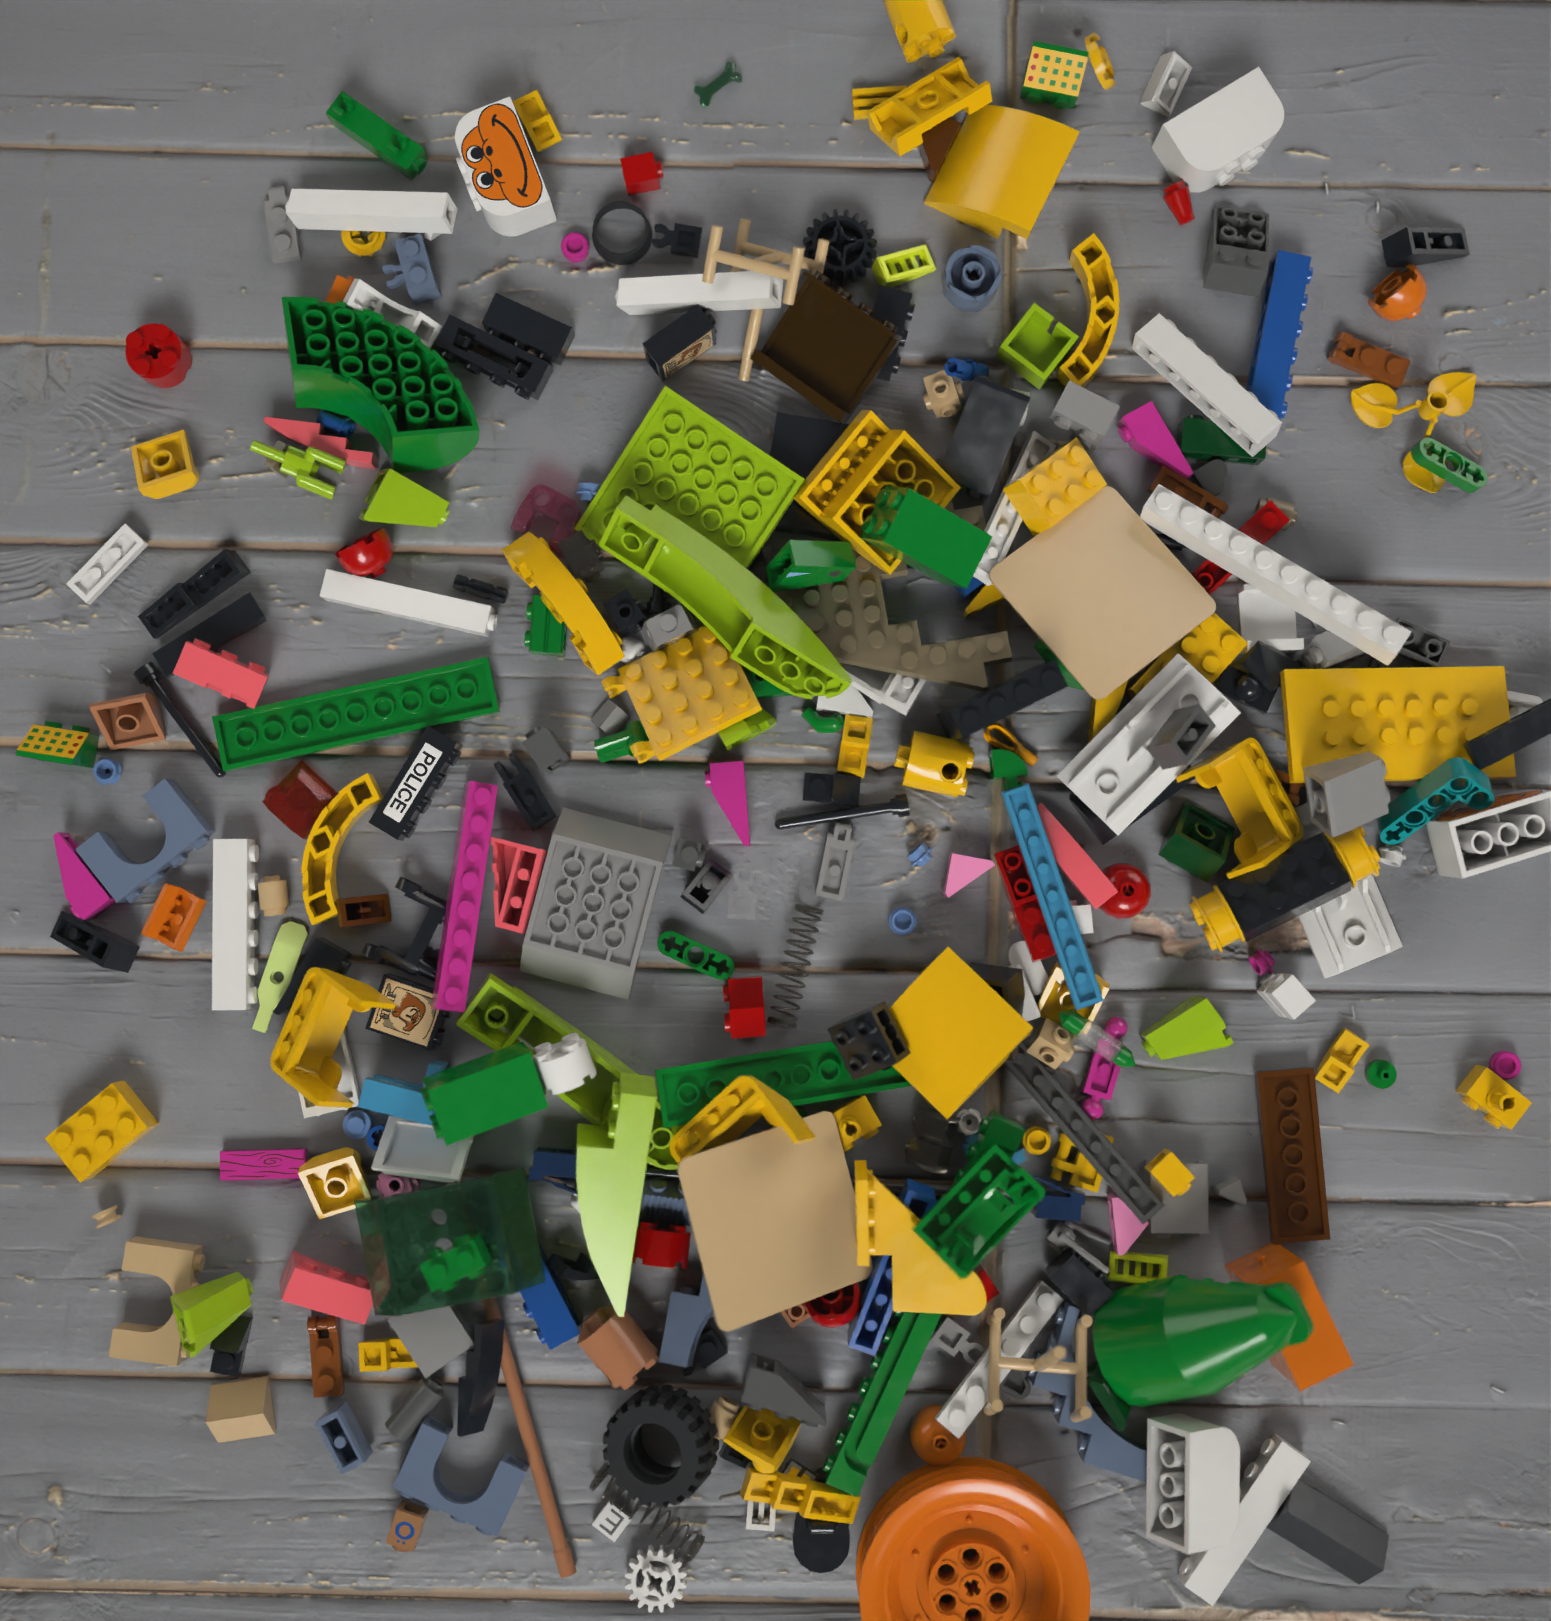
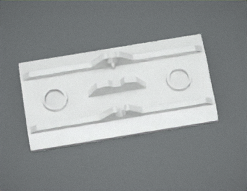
M1178 653L1088 743L1057 777L1113 832L1119 835L1241 712ZM1200 704L1216 725L1187 765L1162 769L1146 747L1174 710Z
M1308 803L1294 808L1303 825L1304 833L1303 837L1291 847L1323 832L1322 829L1311 822ZM1372 874L1357 881V887H1351V891L1298 916L1324 979L1403 947Z

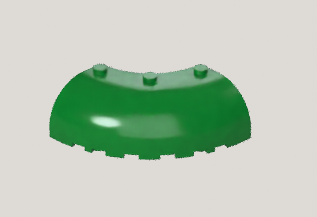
M282 297L296 408L327 410L357 422L368 430L381 444L388 456L392 470L397 473L441 468L461 460L475 448L479 440L480 430L470 399L468 400L463 391L460 380L448 369L446 361L434 349L431 351L423 344L420 337L402 325L398 327L386 321L385 316L365 308L363 311L348 307L345 302L337 301L336 304L319 302V298Z

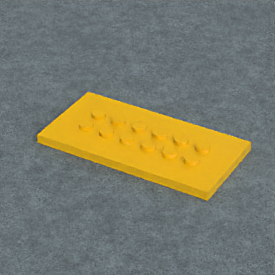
M1504 666L1284 669L1280 672L1290 783H1305L1304 767L1369 751L1383 759L1387 770L1384 781H1420L1450 758L1460 757L1473 764L1463 744L1510 719ZM1514 753L1480 770L1486 773L1489 779L1515 778Z

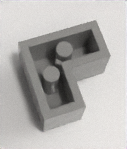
M1069 380L1050 418L1055 420L1054 423L1058 427L1065 430H1074L1070 438L1074 439L1077 437L1084 449L1089 450L1091 448L1095 450L1104 438L1120 406Z

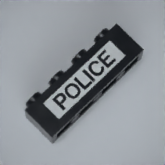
M427 726L369 820V823L397 840L403 841L405 837L410 838L417 827V824L414 822L419 814H424L431 805L432 800L429 798L435 789L439 790L447 778L444 774L449 765L454 766L460 758L461 751L459 749L462 745L436 729Z

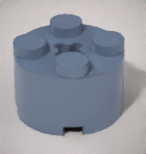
M979 245L961 248L951 255L946 265L942 285L944 296L953 306L964 311L978 312L993 300L1002 277L996 255L991 250ZM971 276L976 278L973 281L969 280Z

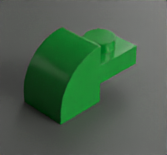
M996 749L989 751L991 780L1002 779L1003 791L1021 786L1022 782H1018L1017 777L1028 775L1023 760L1008 750Z

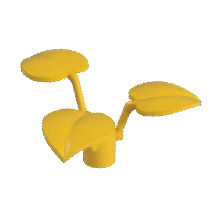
M1455 372L1437 376L1429 383L1426 391L1427 396L1422 401L1417 400L1415 403L1400 409H1394L1397 406L1398 398L1392 388L1381 383L1367 384L1360 388L1352 389L1350 393L1351 405L1357 417L1364 424L1373 428H1385L1391 424L1393 414L1399 415L1418 408L1420 417L1430 421L1423 437L1424 439L1430 437L1434 425L1438 422V417L1442 413L1447 416L1457 417L1465 414L1471 408L1474 400V387L1477 375ZM1411 451L1405 456L1402 469L1409 482L1430 493H1436L1442 488L1445 483L1444 479L1418 465L1413 460ZM1445 459V465L1448 468V462Z

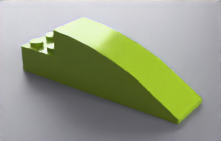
M620 1072L619 1081L613 1082L612 1109H609L607 1126L577 1123L576 1178L580 1216L590 1258L617 1315L624 1317L657 1094L654 1076Z

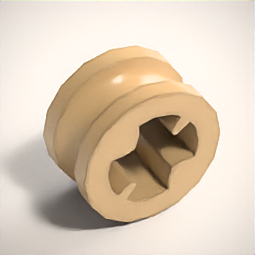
M117 1205L92 1215V1218L98 1221L97 1229L122 1218L121 1215L116 1213Z

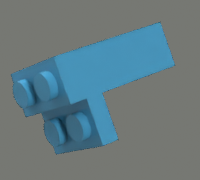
M437 1060L428 1064L425 1077L448 1069L450 1062ZM378 1073L373 1078H365L358 1103L359 1108L432 1126L429 1115L434 1114V1111L428 1112L420 1088L425 1087L424 1084Z

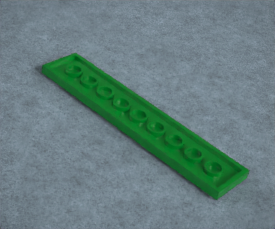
M483 657L258 706L254 709L249 708L212 716L223 772H230L426 729L427 726L436 727L496 714L501 711L489 657Z
M832 1040L654 1069L663 1128L687 1124L740 1076H753L786 1098L793 1106L912 1086L893 1066L853 1081Z

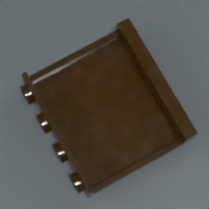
M817 270L814 274L805 271L803 275L807 279L796 294L794 305L788 307L763 349H756L750 359L836 421L847 423L902 339V336L896 333L898 327L884 318L880 322L873 317L875 311L862 302L859 306L851 301L852 294L840 286L837 290L829 286L830 279Z

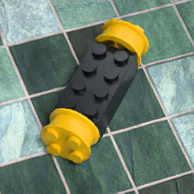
M1362 826L1336 837H1331L1323 831L1287 849L1265 867L1231 879L1228 878L1218 883L1217 886L1214 885L1212 892L1198 899L1192 896V903L1189 904L1191 913L1198 926L1204 924L1205 927L1202 928V931L1211 950L1218 949L1222 953V947L1237 940L1242 942L1246 940L1247 942L1351 891V887H1357V881L1371 874L1375 877L1379 876L1380 866L1378 862L1380 857L1373 845L1368 847L1363 838L1366 834Z

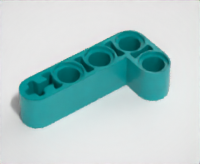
M1454 757L1446 760L1388 804L1389 813L1377 818L1381 841L1390 845L1404 841L1458 800L1475 810L1490 807L1494 802V795L1489 776L1466 759Z

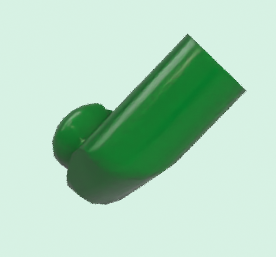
M812 706L801 715L818 733H835L844 724V719L840 714L834 713L832 716H820Z

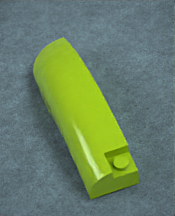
M624 497L617 506L598 546L651 579L689 609L732 653L730 658L779 689L805 699H812L814 696H826L827 699L844 692L851 685L853 680L813 631L748 569L699 532L657 505L650 511L630 497Z
M489 973L477 991L473 992L466 1002L465 1012L460 1013L456 1021L457 1026L495 1051L523 1042L530 1051L531 1056L536 1054L534 1048L540 1044L550 1042L553 1045L561 1042L562 1038L566 1035L578 1033L579 1038H583L586 1041L597 1074L592 1079L590 1075H587L583 1078L585 1084L556 1095L594 1125L607 1126L609 1109H612L613 1082L619 1081L620 1072L637 1074L553 1011L516 986L511 987L492 973ZM656 1088L657 1099L647 1163L662 1169L677 1170L678 1163L670 1153L669 1144L671 1138L685 1125L663 1128Z

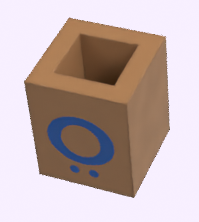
M402 1500L396 1509L386 1543L392 1545L393 1549L397 1551L413 1552L420 1540L429 1508Z

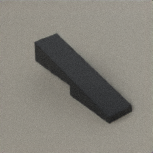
M224 549L186 582L177 583L142 612L138 618L153 639H158L251 572L235 550Z
M249 592L152 654L166 677L170 678L175 675L173 671L187 641L193 643L195 638L211 645L209 650L218 652L217 648L266 622V618Z

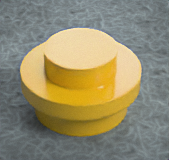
M1032 1126L1026 1130L1022 1143L1029 1153L1041 1155L1050 1148L1051 1137L1043 1127Z

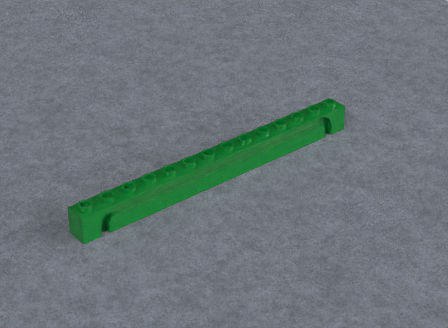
M990 1111L988 1117L984 1116L977 1129V1133H980L976 1143H971L965 1155V1159L968 1161L964 1170H958L953 1184L992 1143H995L1011 1159L1026 1132L1022 1124ZM955 1231V1235H956L967 1247H971V1246ZM894 1311L896 1318L892 1326L887 1325L882 1337L884 1344L880 1352L877 1351L876 1355L871 1359L870 1367L872 1370L869 1377L864 1376L860 1383L857 1403L852 1402L846 1415V1419H848L845 1429L840 1428L834 1442L836 1449L833 1455L828 1454L825 1459L823 1471H825L826 1484L858 1497L866 1480L868 1469L872 1466L941 1314Z

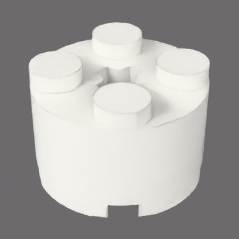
M578 1033L566 1035L562 1038L561 1042L553 1045L550 1042H546L534 1048L536 1054L532 1056L545 1095H547V1090H551L554 1095L575 1089L585 1084L583 1081L584 1077L590 1075L592 1079L597 1074L586 1041L583 1038H579Z

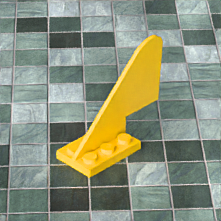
M854 1160L857 1266H869V1255H892L893 1311L977 1315L981 1313L986 1306V1293L977 1273L973 1270L968 1277L961 1279L911 1229L920 1219L873 1175L872 1170L867 1169L866 1160Z

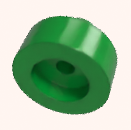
M1376 1059L1371 1061L1365 1068V1078L1373 1087L1386 1089L1392 1086L1396 1080V1069L1388 1061Z

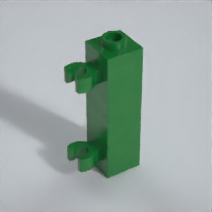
M341 91L326 111V115L333 126L410 180H413L416 175H420L426 168L428 157L422 146L345 92Z

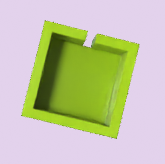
M1034 303L1001 344L996 357L1040 390L1072 350L1079 336L1060 322L1056 324L1052 334L1047 332L1054 317Z

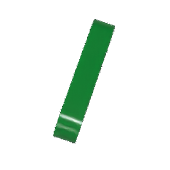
M1426 437L1412 447L1411 455L1418 465L1465 492L1474 493L1485 486L1488 481L1487 473L1483 467L1433 438ZM1445 459L1453 464L1454 471L1446 467Z
M666 931L658 938L657 946L663 955L715 979H728L734 972V962L728 955L678 932ZM672 935L676 937L675 943L683 946L684 940L689 942V945L683 952V958L677 956L680 950L672 948L670 952L665 950L666 944L663 943V939H669ZM693 947H699L704 952V959L698 964L692 963L688 959V952ZM709 952L715 954L712 958L713 961L719 963L722 959L727 961L726 966L730 968L728 973L723 972L721 975H718L716 973L717 968L709 965V970L703 968L708 961Z

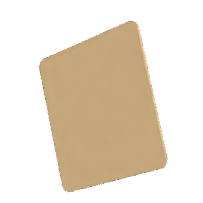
M1109 486L1102 488L1053 527L1029 540L995 565L989 572V579L1094 699H1103L1205 621L1216 610L1214 599L1114 488Z
M821 1111L802 1118L816 1136L812 1141L794 1144L784 1129L779 1126L685 1157L679 1162L677 1171L716 1323L721 1330L732 1331L864 1280L871 1275L873 1264L870 1255L869 1266H857L855 1194L836 1120L832 1113Z

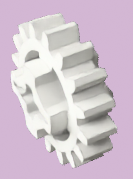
M649 1545L648 1553L645 1554L640 1549L637 1552L638 1560L635 1558L630 1559L629 1566L631 1568L626 1569L625 1577L629 1579L625 1583V1589H632L629 1599L634 1600L638 1598L637 1607L639 1609L644 1604H647L648 1612L651 1613L654 1606H658L661 1613L664 1611V1604H668L671 1608L675 1606L674 1597L682 1599L683 1591L681 1589H685L687 1586V1580L684 1579L687 1576V1568H680L683 1562L682 1557L673 1558L675 1550L671 1549L667 1554L664 1553V1545H660L658 1551H654L653 1546ZM641 1568L644 1577L638 1582L637 1573ZM674 1575L675 1584L671 1589L669 1580L672 1579V1576Z

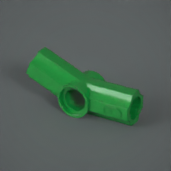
M636 720L628 723L625 731L594 740L597 756L600 762L603 763L626 755L634 757L630 746L640 741L647 742L649 738L641 721Z

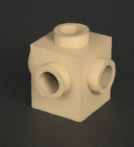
M945 370L923 377L927 393L923 394V399L927 410L933 409L936 418L950 417L963 409L960 399L964 398L965 395L960 381L955 383L953 376L947 375Z
M1046 1017L1033 1033L1026 1052L1056 1070L1062 1061L1067 1063L1075 1051V1048L1072 1047L1075 1035Z

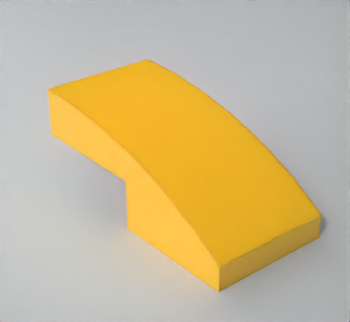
M537 90L512 101L537 153L562 141L553 119Z
M845 715L836 774L864 778L873 725L872 718Z
M1343 1027L1317 1068L1315 1079L1339 1094L1355 1072L1353 1067L1370 1046L1369 1043Z
M399 1337L358 1342L360 1372L418 1367Z

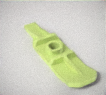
M289 921L281 925L257 991L260 1007L252 1027L254 1030L267 1033L274 1014L273 1012L293 979L301 952L308 938L304 925ZM278 971L284 975L282 982H277L274 979V975Z

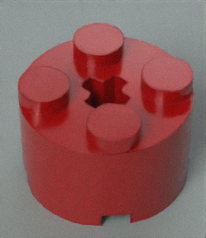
M157 323L146 324L129 333L126 337V360L130 368L146 382L159 388H170L180 384L186 378L185 375L192 365L191 351L187 344L169 327Z
M641 1220L640 1226H637L632 1263H636V1258H642V1265L675 1268V1263L678 1262L682 1263V1269L687 1268L691 1232L686 1231V1225L669 1224V1229L657 1228L658 1222Z

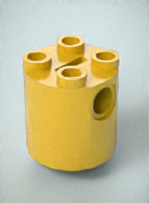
M943 0L883 1L907 63L914 62L929 54L930 58L941 55L945 51L944 45L956 37Z
M913 731L909 747L904 745L898 746L894 767L904 769L901 784L903 786L957 798L958 795L965 796L968 785L965 771L966 768H972L975 752H973V747H970L968 742ZM948 763L956 765L952 771H945L942 768Z

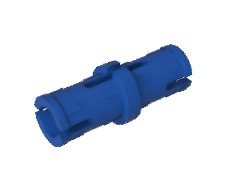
M950 358L948 361L953 364L945 363L944 369L946 374L961 378L960 380L969 382L976 380L977 376H989L987 365L973 362L974 360L969 358L962 360Z

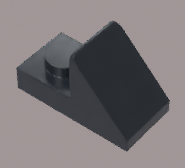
M805 772L803 801L858 806L861 777L836 773L830 775Z
M710 858L680 897L703 914L733 875Z
M240 1315L211 1342L210 1349L214 1350L210 1372L233 1377L241 1375L253 1318Z

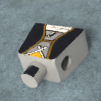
M679 604L645 621L641 631L651 651L656 652L698 632L699 626L691 611L683 604Z

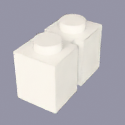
M1279 972L1268 974L1260 981L1262 986L1256 990L1278 1016L1293 1020L1316 1001L1293 974Z

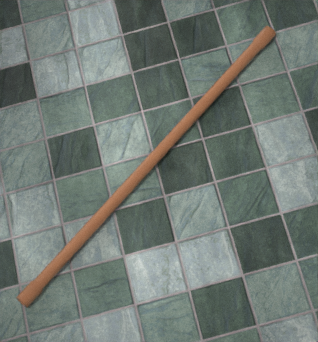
M460 1179V1182L448 1183L462 1234L468 1233L472 1237L477 1234L462 1179ZM486 1266L484 1267L486 1272L475 1278L487 1320L502 1319ZM504 1327L501 1369L552 1541L553 1554L561 1578L569 1577L577 1572L564 1534Z

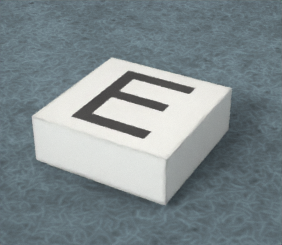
M609 1499L593 1520L592 1526L615 1542L632 1520V1515L612 1499Z

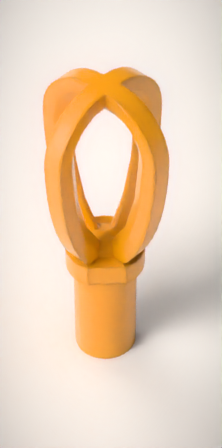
M993 723L985 729V740L996 748L1015 753L1031 766L1038 760V756L1023 747V744L1018 742L1016 737L1003 725ZM991 729H996L1013 744V747L1007 746L993 738L990 734Z

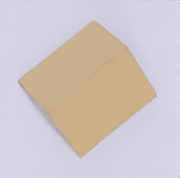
M269 1375L216 1383L210 1386L206 1424L218 1443L276 1433Z

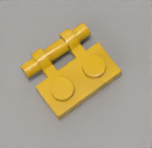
M1060 1133L1058 1139L1060 1146L1057 1156L1053 1157L1051 1162L1053 1169L1050 1178L1061 1181L1063 1172L1067 1171L1071 1173L1070 1185L1098 1193L1102 1177L1079 1150L1075 1163L1067 1161L1071 1146H1074V1144L1064 1133ZM1105 1135V1137L1113 1144L1114 1138Z

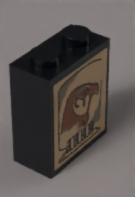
M698 304L642 343L646 361L662 382L716 345L715 334L717 331L714 327L716 322L707 309L702 311Z
M391 973L384 974L378 991L396 1004L395 1008L372 1007L365 1029L427 1050L435 1049L436 1045L440 1046L446 1032L445 1029H442L445 1018L449 1019L452 1012L431 1009L434 988Z

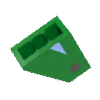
M789 540L766 566L770 589L773 592H781L843 581L856 568V558L852 552L850 542Z

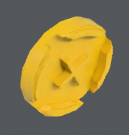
M1094 32L1084 37L1091 64L1102 87L1107 90L1115 86L1116 80L1113 79L1114 70L1107 51L1103 48V45L1098 47L1096 41L1100 40L1099 35Z

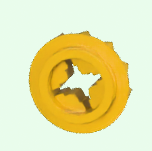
M341 230V238L349 252L359 257L366 255L372 257L373 253L378 250L381 251L382 245L386 241V232L367 231V233H371L368 235L367 244L361 238L357 239V237L361 236V231Z

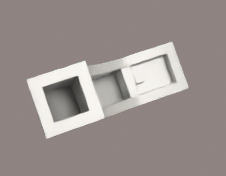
M354 279L343 302L347 303L348 307L361 311L364 308L385 316L386 321L398 327L399 325L404 326L420 337L421 342L429 349H431L442 327L421 311L409 309L387 298L361 279Z

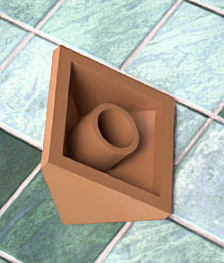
M142 693L89 705V709L110 750L166 739L161 704L157 696Z

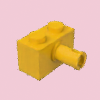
M1475 1065L1456 1089V1092L1463 1097L1461 1102L1474 1111L1479 1109L1486 1115L1483 1119L1496 1129L1504 1127L1512 1130L1532 1104L1531 1101L1488 1067Z
M865 1094L858 1095L830 1111L835 1117L844 1152L854 1147L853 1141L860 1137L866 1140L879 1132L877 1128L882 1125Z

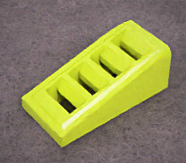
M926 244L877 257L872 267L879 287L882 285L890 288L936 270ZM919 255L922 267H919L915 256ZM908 259L912 270H909L905 260ZM894 264H898L901 273L897 272Z
M1110 1251L1108 1276L1112 1281L1133 1284L1166 1278L1168 1275L1169 1255L1126 1252L1124 1255L1118 1256L1114 1251ZM1118 1259L1124 1260L1123 1274H1117ZM1130 1260L1136 1261L1135 1275L1129 1274ZM1142 1262L1147 1263L1146 1276L1141 1275ZM1153 1263L1159 1264L1158 1276H1153Z

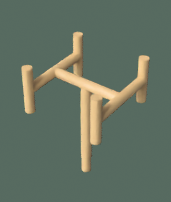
M740 218L733 254L719 250L723 227L718 225L711 226L702 282L713 284L717 262L731 265L730 272H741L742 269L787 280L782 303L794 305L801 268L812 271V274L816 270L823 274L829 240L818 239L815 259L813 260L803 257L805 248L793 246L792 254L748 243L751 220ZM745 254L756 256L757 258L752 259L744 256ZM783 263L790 266L789 268H786L775 264ZM764 309L750 310L738 377L741 381H749L753 363V360L750 358L756 350Z
M997 1308L986 1318V1323L990 1326L987 1404L983 1408L987 1416H991L1003 1409V1403L999 1400L1000 1369L1074 1374L1075 1411L1070 1413V1419L1072 1422L1078 1423L1092 1416V1410L1087 1407V1328L1093 1323L1091 1316L1084 1315L1076 1321L1074 1333H1076L1075 1362H1063L1060 1360L1066 1356V1350L1062 1346L1052 1348L1036 1359L1001 1357V1320L1005 1317V1311L1002 1308Z

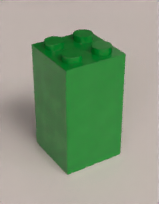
M885 486L875 499L876 506L872 514L863 523V532L860 538L942 584L967 589L993 536L910 488Z
M523 1042L424 1077L422 1079L425 1087L420 1088L428 1112L434 1111V1114L429 1115L437 1139L444 1138L446 1146L549 1107L531 1053Z

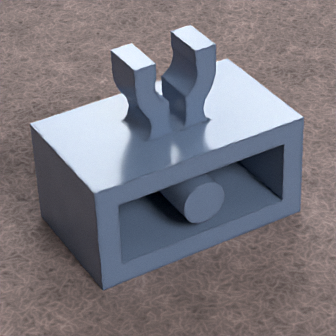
M422 234L395 240L394 243L400 265L389 264L382 266L385 275L396 274L393 280L386 281L388 289H396L406 282L408 293L415 305L442 298L429 249Z

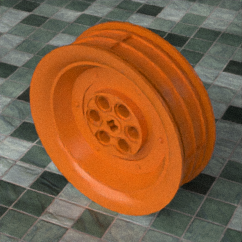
M961 1456L947 1465L935 1466L928 1463L920 1466L899 1479L884 1493L876 1503L863 1528L856 1557V1580L862 1621L1089 1620L1091 1590L1088 1570L1080 1546L1071 1531L1067 1519L1053 1497L1038 1482L1006 1463L982 1457ZM967 1549L977 1550L973 1557L967 1558L963 1556L964 1551ZM993 1563L1003 1564L999 1571L992 1572L989 1570L990 1565ZM944 1564L952 1566L948 1573H941L938 1569ZM972 1579L976 1580V1584L971 1583ZM967 1581L970 1582V1586H966ZM1000 1592L1004 1594L999 1601L990 1600L994 1593ZM950 1594L953 1596L950 1602L943 1603L939 1601L942 1595ZM971 1608L979 1610L978 1614L973 1617L965 1615L966 1611Z

